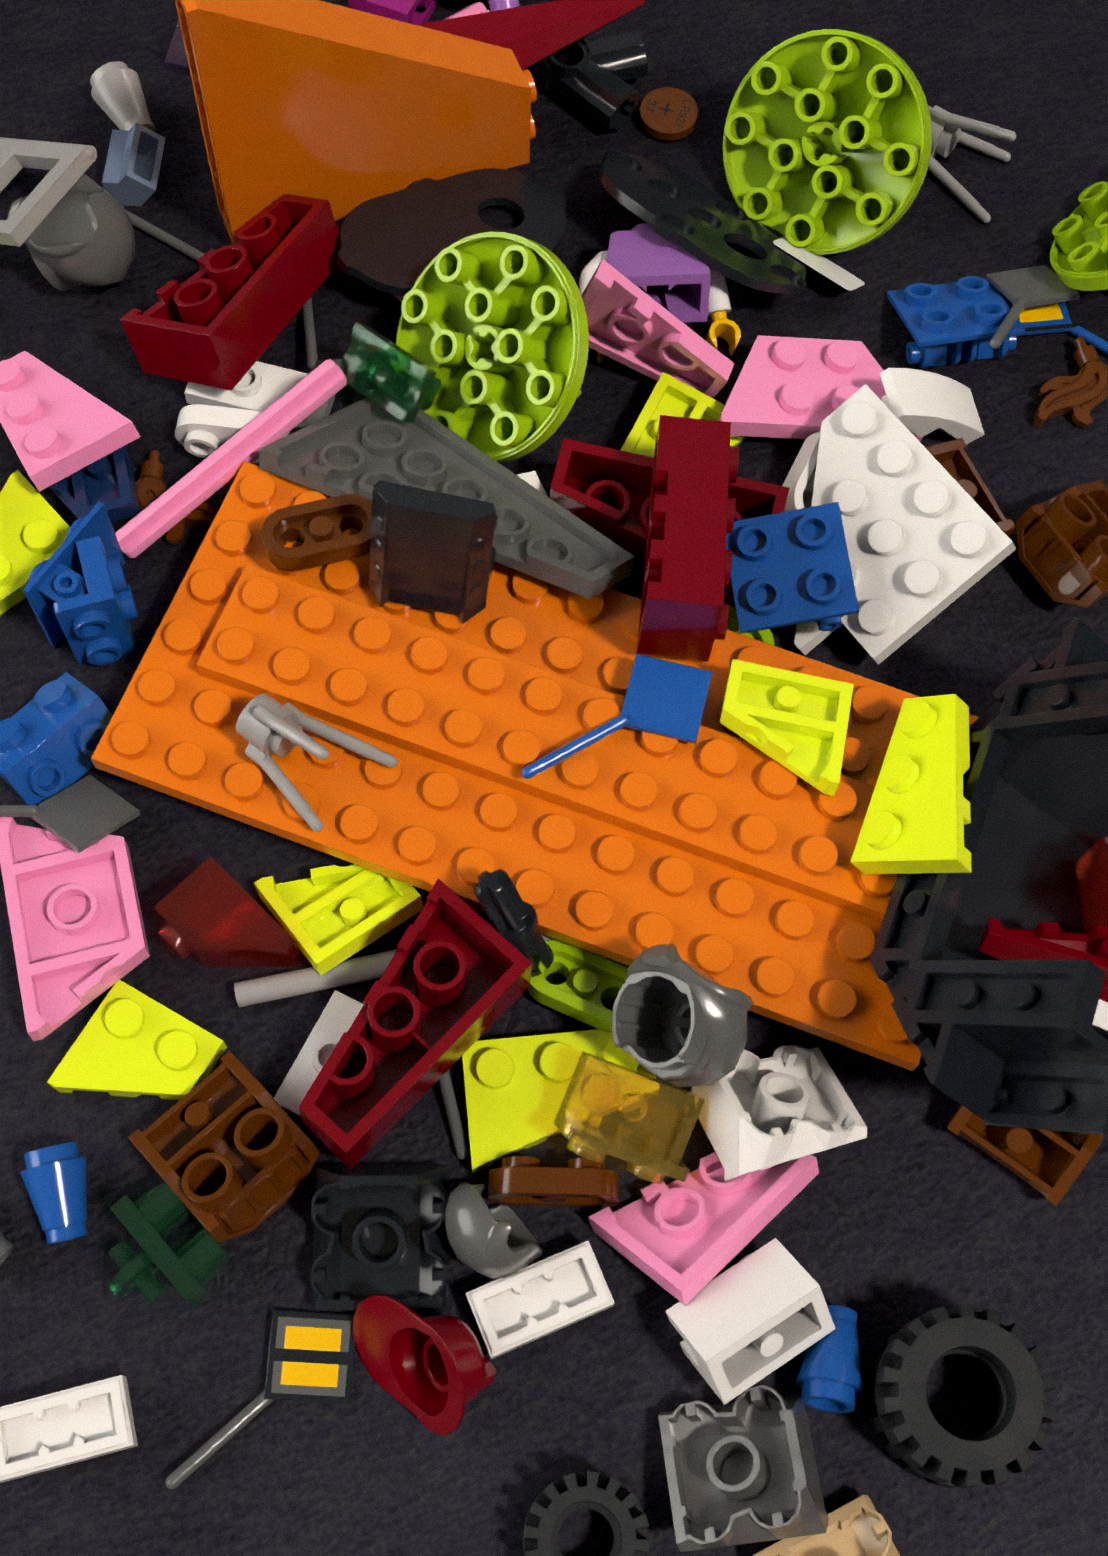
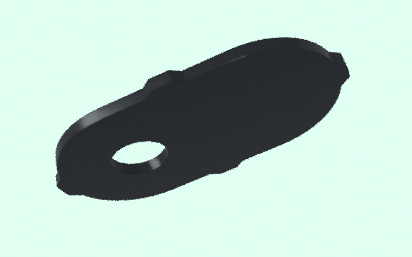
M617 150L605 152L602 159L603 165L599 172L602 185L614 199L650 224L661 237L669 242L678 244L716 272L742 285L760 291L780 293L791 297L799 296L803 293L807 285L804 280L807 273L805 264L776 246L773 241L779 239V237L755 220L749 218L742 208L724 200L693 177L668 164ZM726 242L743 246L755 253L760 259L742 255L732 249Z
M477 169L440 180L425 178L414 181L408 189L367 200L355 207L347 215L341 227L340 250L337 262L346 275L357 277L367 285L385 293L405 296L413 288L423 270L443 249L474 234L484 232L511 233L533 240L554 253L564 238L567 201L557 189L546 187L541 182L525 174L505 169ZM488 206H505L517 212L523 222L514 229L499 230L486 225L480 220L478 213Z

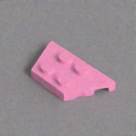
M758 335L718 421L731 422L730 436L806 439L811 434L820 432L821 422L863 385L866 384L882 401V397L886 395L880 373L884 370L862 341ZM912 433L919 440V442L922 440V438Z
M0 817V865L26 1029L31 1039L38 1041L47 1037L150 957L129 847L124 837L109 834L82 852L77 853L47 829L19 825L13 817Z

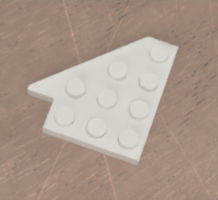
M866 384L821 422L811 507L839 502L859 607V613L841 617V624H844L879 665L1015 551L1016 547L1013 541ZM813 621L796 624L794 644L806 655L835 630L820 631L818 630L817 622Z

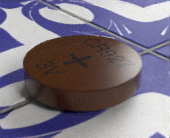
M673 87L657 88L649 92L641 101L639 111L640 124L648 134L657 139L667 141L682 139L689 135L697 124V103L690 94L681 89Z

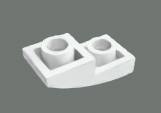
M888 368L880 373L886 395L882 397V402L909 431L920 438L938 429L941 433L947 432L956 439L963 438L967 445L985 435L971 389L962 383L937 373L909 368Z

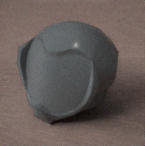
M86 174L79 178L24 242L41 274L54 288L60 291L71 290L82 285L101 287L124 280L135 255V234L131 219L123 204ZM27 196L24 198L20 197L11 203L6 220Z
M673 943L652 946L643 950L630 964L626 973V981L620 988L614 1002L611 1029L614 1043L617 1047L622 1048L623 1051L630 1052L646 1071L677 1087L713 1085L736 1068L747 1042V1011L751 1008L753 1001L744 992L722 986L712 976L683 960Z

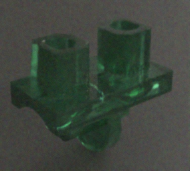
M355 323L352 329L350 347L342 358L346 364L343 373L347 377L349 387L365 395L402 422L413 423L419 409L427 410L431 407L440 389L441 380L435 376L437 372L368 325Z
M166 1182L148 1191L136 1202H133L127 1195H124L110 1207L116 1217L144 1249V1252L136 1255L125 1240H123L109 1251L108 1254L121 1269L109 1284V1288L117 1298H122L137 1289L150 1305L155 1303L166 1292L153 1276L158 1269L162 1271L187 1302L190 1301L195 1308L211 1295L205 1285L217 1275L230 1257L205 1228L177 1252L173 1249L163 1235L191 1211Z

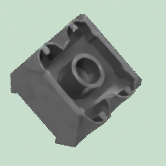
M766 1385L749 1388L736 1398L735 1403L710 1406L697 1400L681 1404L674 1411L659 1413L658 1418L676 1544L680 1552L824 1534L827 1532L829 1518L822 1496L809 1428L810 1420L804 1405L800 1402V1394L781 1396L775 1389Z

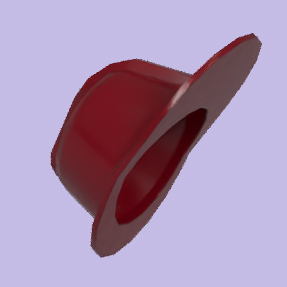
M372 1295L359 1303L353 1317V1337L358 1355L369 1375L387 1393L410 1410L433 1433L448 1435L457 1430L464 1417L465 1405L474 1400L481 1390L492 1384L497 1373L495 1366L483 1354L477 1337L468 1324L458 1317L448 1315L420 1317L405 1304L388 1295Z

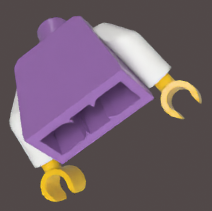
M642 223L636 225L630 231L613 232L610 234L608 250L599 252L583 268L579 280L581 295L601 260L604 259L683 323L707 322L708 317H711L712 324L705 341L717 349L716 337L723 338L729 344L730 355H733L741 338V331L734 321L727 319V313L731 312L726 277L701 262L678 244L669 242L661 237L650 224ZM597 351V361L601 363L605 355Z

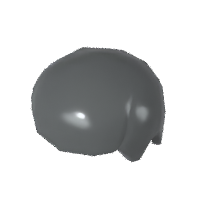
M466 1182L461 1183L450 1192L447 1198L444 1223L446 1235L457 1258L469 1269L492 1279L505 1278L518 1272L543 1254V1250L537 1240L507 1204H498L491 1207L486 1205L481 1197L486 1190L484 1184L470 1185Z

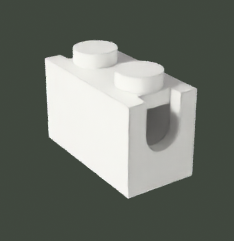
M777 1238L745 1256L737 1264L711 1280L686 1306L679 1301L665 1311L671 1324L684 1339L680 1342L684 1354L724 1405L836 1329L820 1285Z

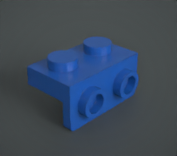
M100 536L76 541L88 594L57 601L53 604L55 616L79 665H106L119 660L122 655L137 652L129 620L139 618L131 586L127 584L119 555L108 558Z
M65 672L57 680L50 681L37 691L34 699L11 718L0 721V777L12 786L26 805H39L71 786L94 766L91 757L113 716L97 694Z

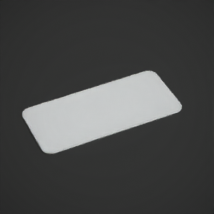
M786 236L773 241L779 248L849 291L865 284L862 280L824 256L812 254L801 247L792 245Z

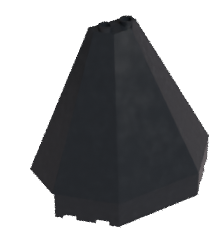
M1076 617L1061 630L1064 637L1062 644L1040 664L1031 657L993 691L998 701L972 725L969 723L970 768L963 774V794L971 803V823L964 825V847L971 852L972 873L898 874L870 962L878 978L887 984L895 1000L891 1005L909 1041L918 1046L927 1064L924 1071L929 1082L981 1118L984 1124L1108 1134V1037L1101 1035L1091 1027L1106 973L1090 960H999L979 951L984 926L989 918H999L1003 928L1034 930L1041 921L1058 922L1061 932L1088 934L1095 925L1108 926V644L1084 621Z

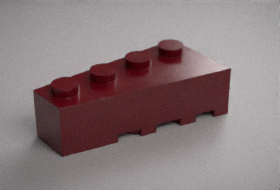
M660 415L654 448L636 654L709 661L714 640H725L729 605L724 604V587L729 585L732 568V550H726L727 534H732L736 511V498L728 497L729 482H736L740 453L739 447L730 446L731 422Z
M439 878L428 894L427 902L413 925H409L398 943L397 951L379 981L376 980L363 1000V1007L347 1033H343L298 1107L304 1126L350 1170L530 986L533 963Z

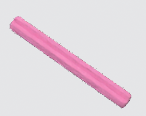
M331 359L325 360L116 531L115 534L122 552L131 559L136 558L234 478L244 461L252 463L259 457V449L280 440L345 387L348 380L340 367Z

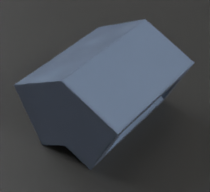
M135 123L129 131L112 130L102 179L103 188L123 205L141 207L156 191L166 138L138 123Z

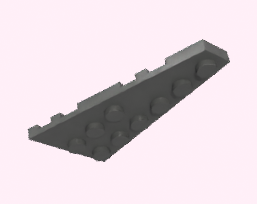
M389 387L259 449L260 469L331 497L356 494L372 501L373 485L381 480L493 503L497 516V527L492 544L496 549L495 562L588 599H593L631 575L634 561L632 554Z

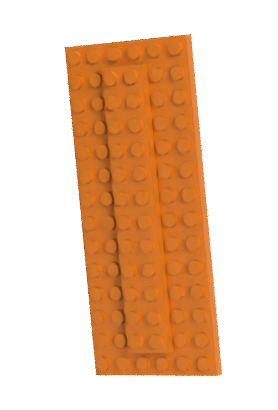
M243 462L91 757L95 768L428 892L431 891L439 878L471 908L482 912L485 911L474 893V887L479 883L478 876L485 870L492 873L502 869L508 873L523 902H527L534 907L538 915L537 928L541 934L628 966L643 950L656 945L673 943L683 960L706 972L722 986L740 990L750 996L753 1004L749 1011L910 1071L916 1069L922 1054L918 1046L909 1041L891 1005L895 1000L887 984L878 978L870 962L898 874H864L850 861L903 700L920 696L727 629L725 640H714L709 661L644 655L712 671L696 744L623 727L538 775L525 779L521 774L524 767L621 715L636 657L641 599L610 588L593 599H588L495 562L487 591L486 608L464 624H462L459 615L391 601L380 607L369 585L370 553L353 559L297 571L280 569L267 559L264 553L261 529L264 521L270 514L281 508L331 498V496L260 469L255 464ZM348 529L344 531L343 534L350 536L358 534L361 531L357 529ZM293 541L287 543L284 547H299L302 543ZM732 659L854 684L840 782L835 796L822 793L720 723ZM261 693H267L282 705L290 702L306 715L395 756L398 764L394 768H389L306 729H303L305 734L329 750V757L327 759L321 760L297 745L283 757L273 753L271 756L323 822V829L320 832H315L302 816L297 813L262 767L245 755L249 742L236 732V723L242 710L254 697ZM969 714V723L972 725L979 717Z

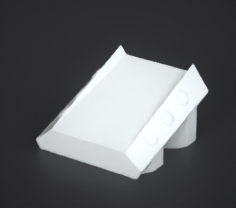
M798 1045L780 1046L774 1051L773 1057L760 1059L752 1052L743 1049L736 1068L713 1085L692 1086V1118L698 1117L724 1168V1181L867 1138L866 1124L819 1047L807 1049Z

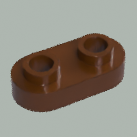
M346 494L274 511L266 518L261 529L262 543L267 559L280 569L297 571L353 559L370 553L372 501L361 495ZM348 529H357L361 531L358 534L350 536L343 534V532ZM293 541L302 543L299 547H284L287 543Z
M505 1157L502 1159L501 1168L489 1171L488 1200L499 1204L521 1206H609L619 1202V1174L606 1170V1161L598 1158L567 1160L566 1168L541 1167V1159L536 1157Z

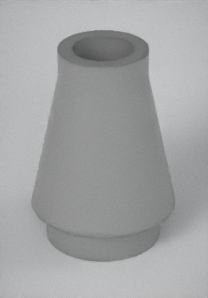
M120 61L109 62L99 67L90 79L92 86L91 96L98 106L120 130L129 131L135 123H138L155 132V126L150 119L137 72L128 68L124 62Z

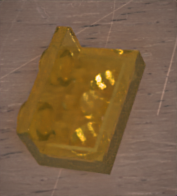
M582 1051L553 1124L569 1140L567 1148L584 1158L603 1163L606 1154L628 1161L626 1170L647 1181L662 1184L666 1175L685 1182L690 1169L681 1161V1158L705 1100L691 1091Z

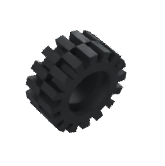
M591 1471L574 1472L565 1475L541 1491L527 1514L523 1534L525 1556H563L558 1543L560 1527L571 1513L581 1509L596 1511L608 1521L613 1533V1545L609 1556H647V1553H650L651 1539H648L647 1526H649L646 1513L643 1514L638 1504L640 1501L633 1492H629L622 1485V1482L613 1477H607L599 1474V1472Z

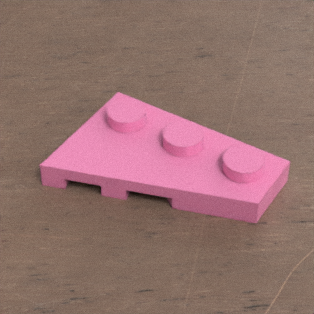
M604 259L601 260L581 295L588 320L589 348L656 381L665 372L714 399L727 383L734 363Z
M23 351L10 359L0 361V423L39 492L141 437L131 420L28 352Z
M713 1152L700 1159L699 1168L667 1185L661 1179L641 1189L642 1198L615 1212H612L608 1206L588 1218L592 1231L686 1306L819 1174L817 1158L811 1154L724 1181V1168L716 1152Z

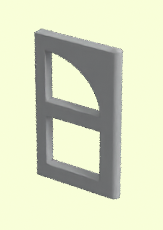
M0 137V193L23 167L50 170L7 220H0V244L20 247L96 160L97 150L94 146Z

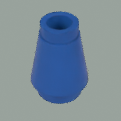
M77 1142L53 1145L25 1153L26 1170L21 1171L20 1174L42 1230L46 1234L47 1245L87 1236L85 1223L87 1222V1157L79 1156Z
M827 1305L836 1329L805 1350L795 1384L801 1388L800 1402L803 1405L828 1413H851L855 1410L856 1398L863 1395L857 1327L858 1314L847 1307Z

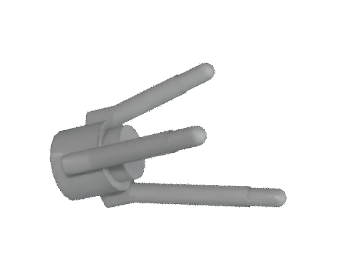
M928 105L932 124V147L928 170L983 223H988L991 219L990 214L935 157L938 155L945 158L948 157L957 143H960L987 156L1008 162L1011 159L1009 152L961 131V129L1009 142L1016 139V133L993 124L950 113L937 105L933 108Z
M261 693L254 697L242 710L236 723V732L249 742L245 755L262 767L313 831L320 832L323 829V822L271 757L273 753L283 757L297 745L321 760L327 759L329 757V750L305 734L303 729L389 768L397 766L398 760L395 756L306 715L290 702L282 705L269 694Z

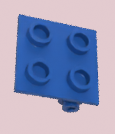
M967 276L953 283L938 285L914 283L905 289L887 291V298L915 340V342H908L906 344L907 362L909 364H917L919 368L945 365L946 358L950 364H958L961 359V352L966 362H973L975 359L1002 358L1007 355L1008 351L1016 349V334L1025 333V327L1017 319L1001 346L997 349H993L990 346L991 339L1011 308L998 290L986 278Z
M100 501L86 517L78 518L71 525L66 534L65 541L49 560L40 562L33 569L27 585L23 589L50 645L54 647L65 635L55 616L53 604L57 601L88 594L76 541L100 536L108 558L119 555L122 566L126 563L106 508Z
M839 502L734 521L732 534H727L726 550H732L730 577L740 634L810 621L817 622L818 630L831 631L841 627V617L844 615L859 613Z

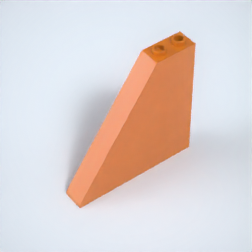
M175 0L218 209L232 244L237 242L234 231L283 194L329 200L336 221L346 218L361 203L382 195L408 189L414 181L425 178L440 180L477 169L494 168L506 170L530 163V140L536 137L535 123L531 114V103L537 101V91L531 72L528 69L522 71L512 49L321 0Z

